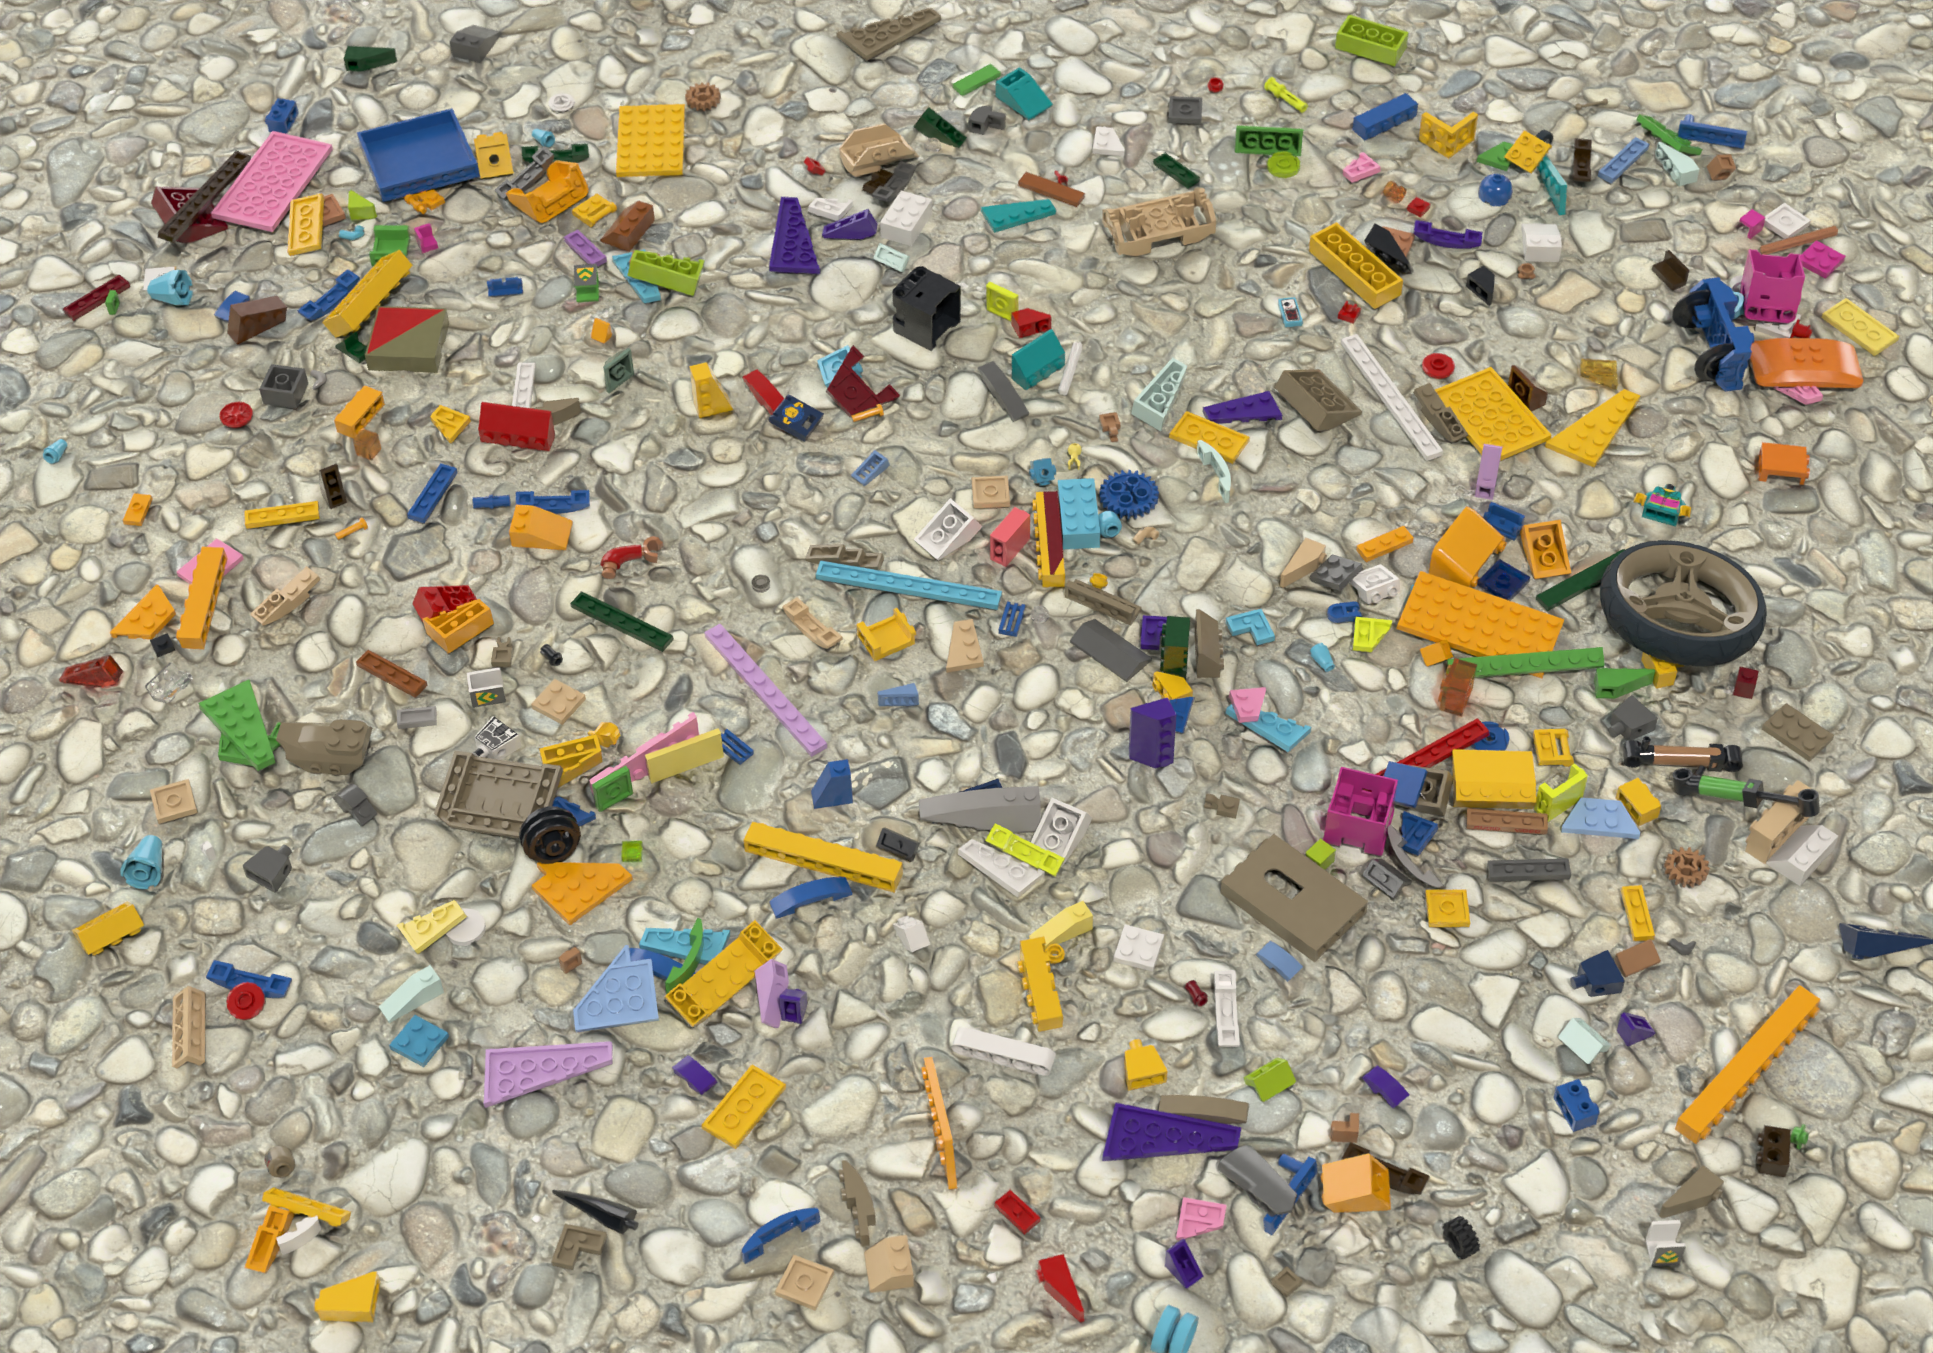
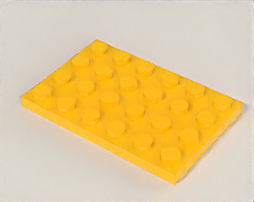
M685 104L619 106L616 177L683 175Z
M1492 367L1435 389L1446 408L1450 407L1468 433L1467 439L1481 455L1484 444L1501 446V461L1551 439V433Z

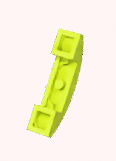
M996 823L985 840L1010 856L1055 877L1065 858L1013 834L1012 831Z

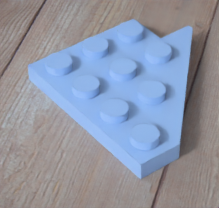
M625 945L574 1008L575 1031L583 1032L659 1021L652 960L631 961L629 945Z

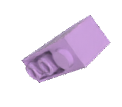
M1484 444L1475 497L1493 500L1502 452L1501 446Z
M770 959L755 970L761 1021L777 1029L781 1021L779 997L784 990L788 989L789 979L787 965Z

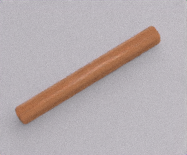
M1830 226L1765 244L1760 247V252L1763 255H1768L1815 242L1816 240L1833 237L1838 234V229L1836 226Z

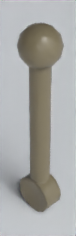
M1603 99L1602 101L1582 105L1578 103L1575 105V109L1581 110L1584 107L1600 104L1607 105L1608 100Z

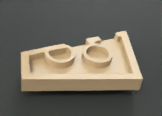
M973 619L954 622L946 673L984 667Z

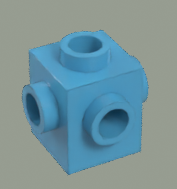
M1051 458L1030 461L1031 469H1029V476L1034 483H1039L1042 486L1050 484V480H1055L1056 468L1054 464L1052 465Z

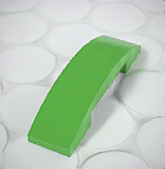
M697 918L690 932V945L692 947L682 968L673 966L665 982L666 994L679 983L683 984L691 978L700 962L704 944L703 926L700 918Z

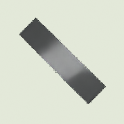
M994 361L978 367V371L993 398H997L1003 410L1006 409L1012 422L1029 415V411L1015 388Z

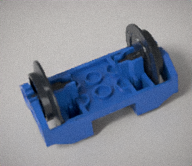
M1720 277L1702 279L1687 295L1676 303L1672 311L1673 321L1680 327L1702 328L1710 348L1703 352L1695 362L1694 371L1697 377L1704 381L1716 382L1725 392L1742 390L1744 384L1743 376L1752 353L1751 345L1754 343V334L1750 332L1748 326L1735 327L1734 322H1732V319L1735 318V307L1738 305V298L1734 295L1732 289L1723 283Z

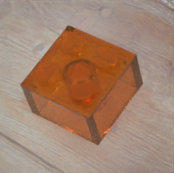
M1455 658L1453 664L1448 665L1445 674L1447 677L1446 679L1443 678L1441 682V692L1438 698V702H1441V711L1462 717L1473 690L1477 664Z

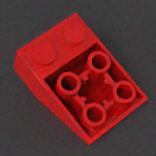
M469 585L429 586L418 588L412 604L423 622V618L428 617L431 619L439 616L440 612L445 611L448 613L457 610V606L477 600Z

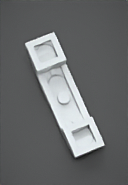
M1235 970L1214 971L1218 1047H1240Z

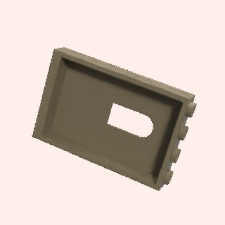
M1275 834L1269 839H1264L1256 851H1251L1247 859L1243 863H1238L1234 871L1230 875H1225L1221 881V894L1314 963L1367 912L1368 901ZM1269 870H1278L1303 889L1291 900L1267 883L1264 875Z

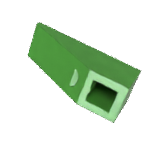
M1597 668L1594 678L1596 698L1616 699L1648 686L1653 682L1655 669Z

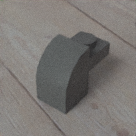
M993 106L978 107L971 113L968 119L969 132L985 135L988 127L1004 130L1006 127V114L993 111Z
M355 784L345 786L332 797L343 812L349 811L360 826L378 814L366 799L368 796Z

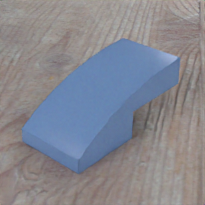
M1269 941L1256 954L1269 969L1273 967L1287 982L1303 968L1293 956L1272 941Z

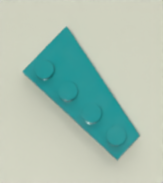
M1545 155L1538 164L1537 170L1541 174L1558 215H1565L1567 184L1548 156Z
M1050 199L984 206L981 207V213L993 232L996 233L1056 215V208Z

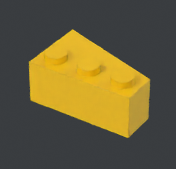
M597 734L539 748L542 764L557 765L563 768L558 788L603 762Z

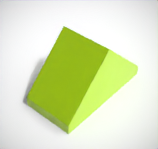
M349 191L348 210L350 219H375L377 217L375 204L354 191Z

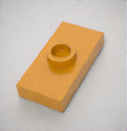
M133 494L123 518L125 525L142 526L153 500L152 495Z

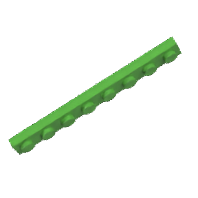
M1603 647L1447 659L1449 680L1604 668L1605 666Z

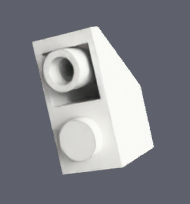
M904 916L899 918L897 923L893 924L906 950L914 952L930 945L922 921Z

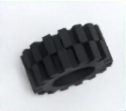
M1458 1216L1443 1224L1442 1229L1444 1230L1443 1234L1446 1236L1445 1240L1448 1241L1449 1248H1452V1252L1456 1253L1458 1258L1463 1260L1480 1251L1479 1238L1476 1237L1477 1233L1473 1231V1226L1469 1225V1221L1464 1219L1463 1216Z

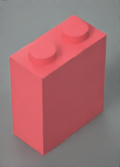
M1014 507L990 534V560L1005 567L1013 560L1030 540V514Z

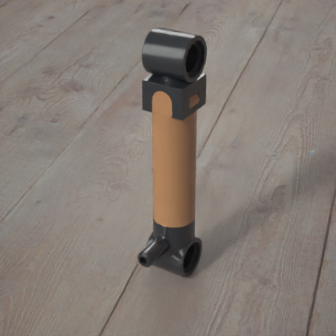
M1648 736L1643 737L1642 744L1636 740H1630L1623 744L1624 764L1631 768L1639 767L1642 764L1694 767L1702 765L1707 767V771L1722 772V768L1727 772H1737L1743 768L1742 751L1737 745L1723 747V744H1709L1708 748L1650 745L1651 739Z

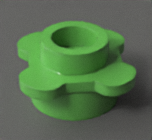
M1802 1124L1801 1128L1794 1127L1791 1134V1143L1796 1144L1799 1150L1802 1144L1805 1145L1809 1138V1132L1805 1131V1124Z

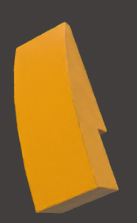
M273 1206L268 1207L263 1225H259L244 1268L267 1273L280 1250L277 1237L288 1232L294 1217L292 1212Z

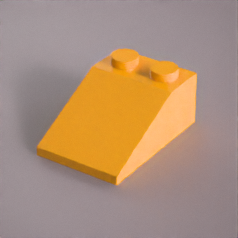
M516 505L509 530L512 547L566 550L573 521L536 506Z
M1561 520L1524 525L1520 530V534L1534 580L1571 574Z

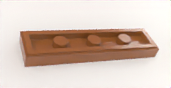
M1025 172L1018 181V186L1075 207H1078L1085 198L1084 192L1029 172Z
M367 650L356 661V665L414 698L428 686L427 681L370 650Z

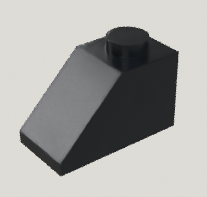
M1481 266L1468 274L1466 287L1488 306L1492 305L1495 275L1485 266Z

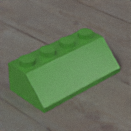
M1236 126L1235 153L1273 155L1277 152L1292 153V156H1301L1303 129Z

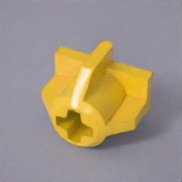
M601 722L595 731L589 730L588 732L589 736L597 734L599 744L606 748L610 747V745H615L621 736L619 728L612 722Z

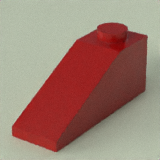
M1064 1254L1038 1260V1270H1035L1038 1282H1042L1045 1291L1077 1321L1084 1322V1309Z

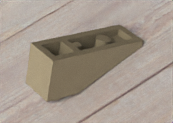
M1703 1165L1662 1205L1659 1217L1662 1219L1707 1206L1712 1200L1716 1202L1723 1194L1722 1187L1724 1181Z

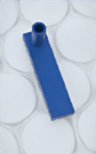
M1687 114L1684 117V121L1680 120L1678 137L1744 149L1747 131L1694 122V116Z
M1283 1154L1279 1159L1278 1165L1296 1174L1288 1184L1297 1193L1296 1203L1318 1173L1316 1159L1308 1157L1303 1163ZM1288 1213L1276 1214L1273 1217L1267 1214L1263 1219L1265 1232L1273 1236Z

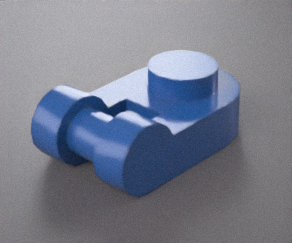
M1353 601L1332 604L1328 608L1327 617L1334 623L1350 621L1355 623V618L1362 617V613L1359 612V603Z

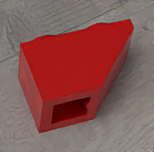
M1030 308L1011 312V325L1019 339L1051 329L1052 317L1050 314Z

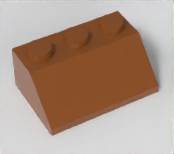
M638 200L626 207L600 239V242L630 252L655 221L653 205Z

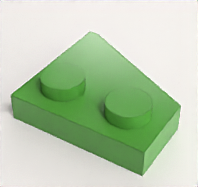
M1502 142L1478 155L1477 162L1507 171L1512 162L1505 159L1504 156L1513 144Z

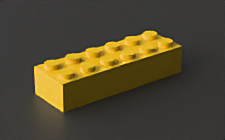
M1336 222L1310 236L1309 252L1374 309L1402 294L1403 279L1339 223Z
M400 250L382 257L322 323L335 338L342 335L345 337L350 332H356L361 327L359 324L371 316L369 313L381 305L379 302L390 295L389 291L400 284L399 280L405 278L410 273L409 269L413 266L412 263Z

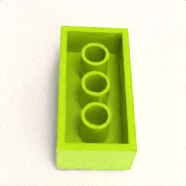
M1348 15L1336 33L1335 49L1396 66L1407 48L1409 32Z

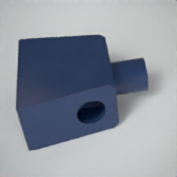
M1608 950L1582 961L1579 964L1578 976L1570 978L1573 989L1584 987L1590 997L1622 993L1625 983Z

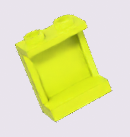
M1573 764L1570 768L1568 780L1554 790L1545 782L1541 784L1538 788L1534 810L1537 813L1547 814L1549 822L1575 805L1581 797L1583 798L1588 778L1586 772L1576 764Z

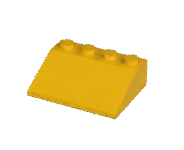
M1452 750L1453 807L1534 808L1536 804V780L1532 751Z

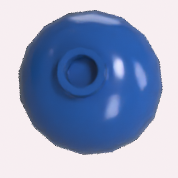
M1490 174L1482 180L1478 195L1482 202H1489L1490 206H1503L1512 198L1513 188L1508 177L1502 174Z

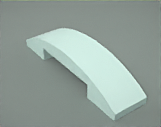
M1199 440L1197 442V454L1203 465H1212L1219 478L1218 491L1224 502L1228 503L1231 486L1228 466L1222 456L1212 446Z

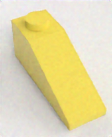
M1081 901L1062 910L1029 935V939L1044 936L1046 950L1051 944L1063 943L1092 930L1093 915L1084 901Z

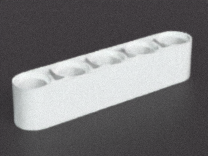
M966 1027L958 1028L951 1047L959 1055L1043 1076L1050 1074L1056 1057V1053L1049 1048Z

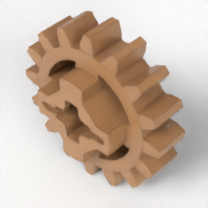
M701 82V85L695 83V87L690 86V90H686L685 99L687 105H690L691 109L696 107V111L699 109L705 111L706 108L711 110L712 106L717 107L716 103H720L721 94L719 88L715 87V84L710 86L709 82L706 85Z
M1680 847L1679 852L1673 849L1672 854H1668L1665 860V874H1670L1669 880H1676L1675 885L1682 883L1683 888H1685L1686 884H1689L1691 888H1694L1695 883L1700 886L1702 881H1706L1710 870L1708 867L1709 861H1704L1705 855H1698L1699 850L1692 852L1691 847H1688L1687 851Z

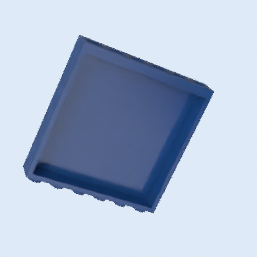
M453 108L357 132L360 148L382 202L480 177L476 159Z

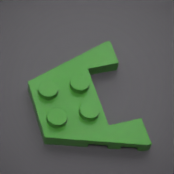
M280 722L276 724L271 735H267L272 752L281 745L276 741L281 725ZM221 732L218 750L219 760L253 766Z

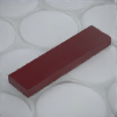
M119 274L64 307L63 312L75 321L105 303L110 290H115L117 294H120L131 287L130 283Z

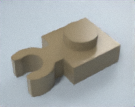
M498 637L496 640L498 647H493L492 667H511L513 656L511 638L508 637L507 642L501 643V638Z

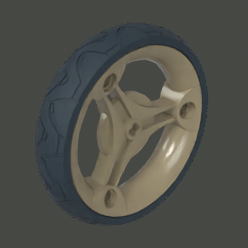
M1672 540L1649 541L1637 544L1615 557L1611 564L1608 565L1601 579L1600 602L1604 615L1611 627L1633 647L1666 662L1696 667L1725 664L1736 660L1752 649L1764 631L1767 616L1766 603L1755 579L1742 566L1732 561V559L1700 545ZM1662 573L1664 576L1674 580L1673 582L1661 585L1656 590L1655 595L1641 598L1629 589L1630 584L1635 579L1648 574ZM1703 581L1720 591L1733 604L1736 613L1727 615L1712 605L1709 596L1699 589L1695 582ZM1654 619H1672L1682 623H1692L1713 633H1692L1677 630Z

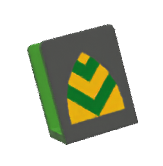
M596 264L574 265V287L576 288L577 302L599 301V278Z

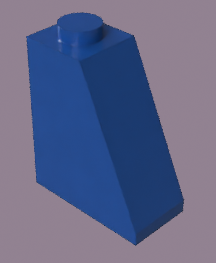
M848 759L827 763L811 790L814 809L853 803L851 772Z

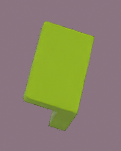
M1278 1057L1243 1077L1246 1085L1255 1087L1258 1097L1262 1102L1267 1101L1296 1083L1288 1061Z

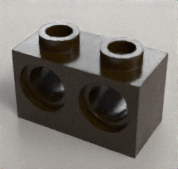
M1764 1125L1762 1133H1758L1756 1145L1760 1146V1152L1757 1151L1756 1164L1759 1165L1760 1174L1786 1177L1790 1162L1791 1129Z

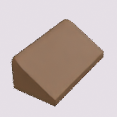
M1649 939L1617 953L1614 962L1626 978L1660 963L1661 960L1652 940Z

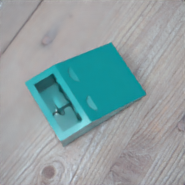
M1020 67L996 81V98L1028 120L1053 106L1051 100L1033 77Z

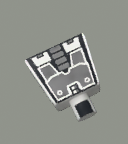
M493 716L475 736L477 749L473 754L478 757L487 756L491 759L501 760L522 747L519 734Z

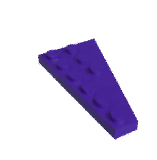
M781 197L769 272L820 274V267L817 263L816 254L813 250L798 197Z
M1115 1102L1102 1161L1231 1151L1238 1148L1242 1127Z

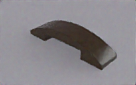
M1575 138L1573 153L1574 181L1591 182L1592 140Z
M1350 1142L1341 1160L1370 1154V1150ZM1374 1157L1388 1169L1389 1186L1391 1189L1409 1194H1422L1430 1179V1175L1411 1167L1407 1171Z

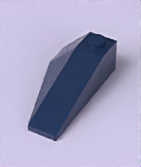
M1840 923L1839 925L1844 950L1851 953L1852 957L1856 959H1865V956L1876 957L1933 944V939L1924 935L1897 932L1896 935L1893 931L1881 928L1876 932L1875 929L1866 928V926L1847 923Z

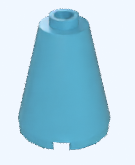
M145 836L123 862L120 874L127 879L126 883L138 889H148L149 886L154 885L155 887L160 882L162 876V841L157 836Z

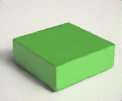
M115 290L109 291L105 301L109 315H115L120 305L118 294Z

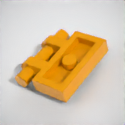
M434 189L403 196L407 204L412 205L414 210L422 214L426 213L427 207L432 211L445 203L444 198Z

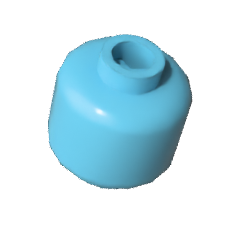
M1104 511L1098 515L1100 534L1103 537L1112 538L1120 533L1122 524L1114 512Z

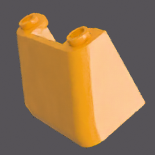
M556 160L550 164L546 171L549 181L527 194H524L519 188H513L506 192L508 200L536 222L545 223L588 194V185L578 163Z
M1467 506L1435 545L1431 555L1429 574L1470 588L1476 587L1480 579L1478 577L1479 570L1492 553L1498 554L1505 549L1507 544L1505 537L1474 509Z

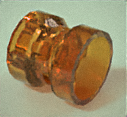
M1391 180L1384 187L1383 195L1388 198L1391 197L1393 201L1400 203L1404 199L1407 189L1403 186H1398L1396 182Z

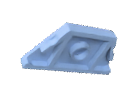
M1581 797L1561 829L1562 833L1639 839L1640 831L1623 803L1617 800Z

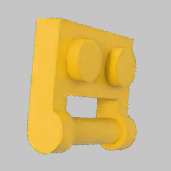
M596 193L572 209V214L589 227H593L597 221L609 213L617 211V206Z
M1537 729L1533 731L1538 765H1563L1569 767L1574 764L1573 756L1570 754L1569 733L1567 729ZM1555 738L1560 740L1563 755H1558Z

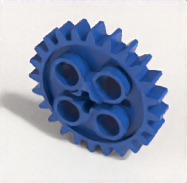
M1129 469L1128 473L1121 470V474L1114 472V477L1108 475V480L1104 479L1103 484L1100 485L1099 497L1100 503H1103V508H1107V511H1113L1116 515L1120 514V518L1126 515L1127 519H1130V516L1133 515L1137 519L1138 514L1144 517V512L1150 513V509H1155V504H1158L1159 491L1158 486H1155V481H1151V476L1145 478V473L1138 475V470L1135 473H1131Z

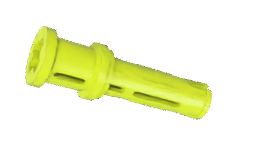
M1270 77L1265 82L1264 89L1271 91L1276 98H1282L1301 113L1307 110L1308 104L1286 90V86L1279 84L1274 77Z

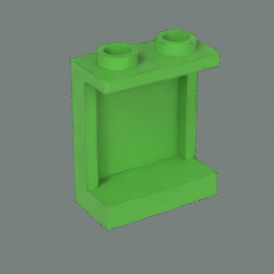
M374 225L375 241L373 251L369 253L371 265L374 266L382 257L397 250H400L407 258L411 239L408 225Z

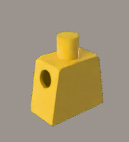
M1140 1039L1132 1040L1129 1043L1130 1050H1126L1124 1053L1128 1091L1167 1083L1168 1071L1153 1045L1143 1046Z

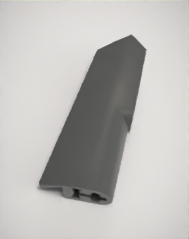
M1247 1144L1239 1147L1222 1158L1218 1165V1170L1232 1182L1243 1188L1250 1200L1268 1215L1273 1217L1276 1214L1293 1212L1297 1193L1251 1145Z

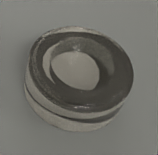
M763 574L754 576L751 581L752 589L758 593L768 591L770 588L769 577Z

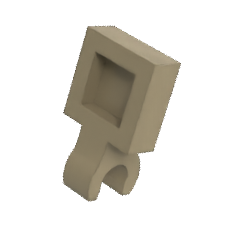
M1206 794L1204 808L1217 810L1216 815L1236 819L1240 799L1221 795L1220 799H1218L1213 794Z

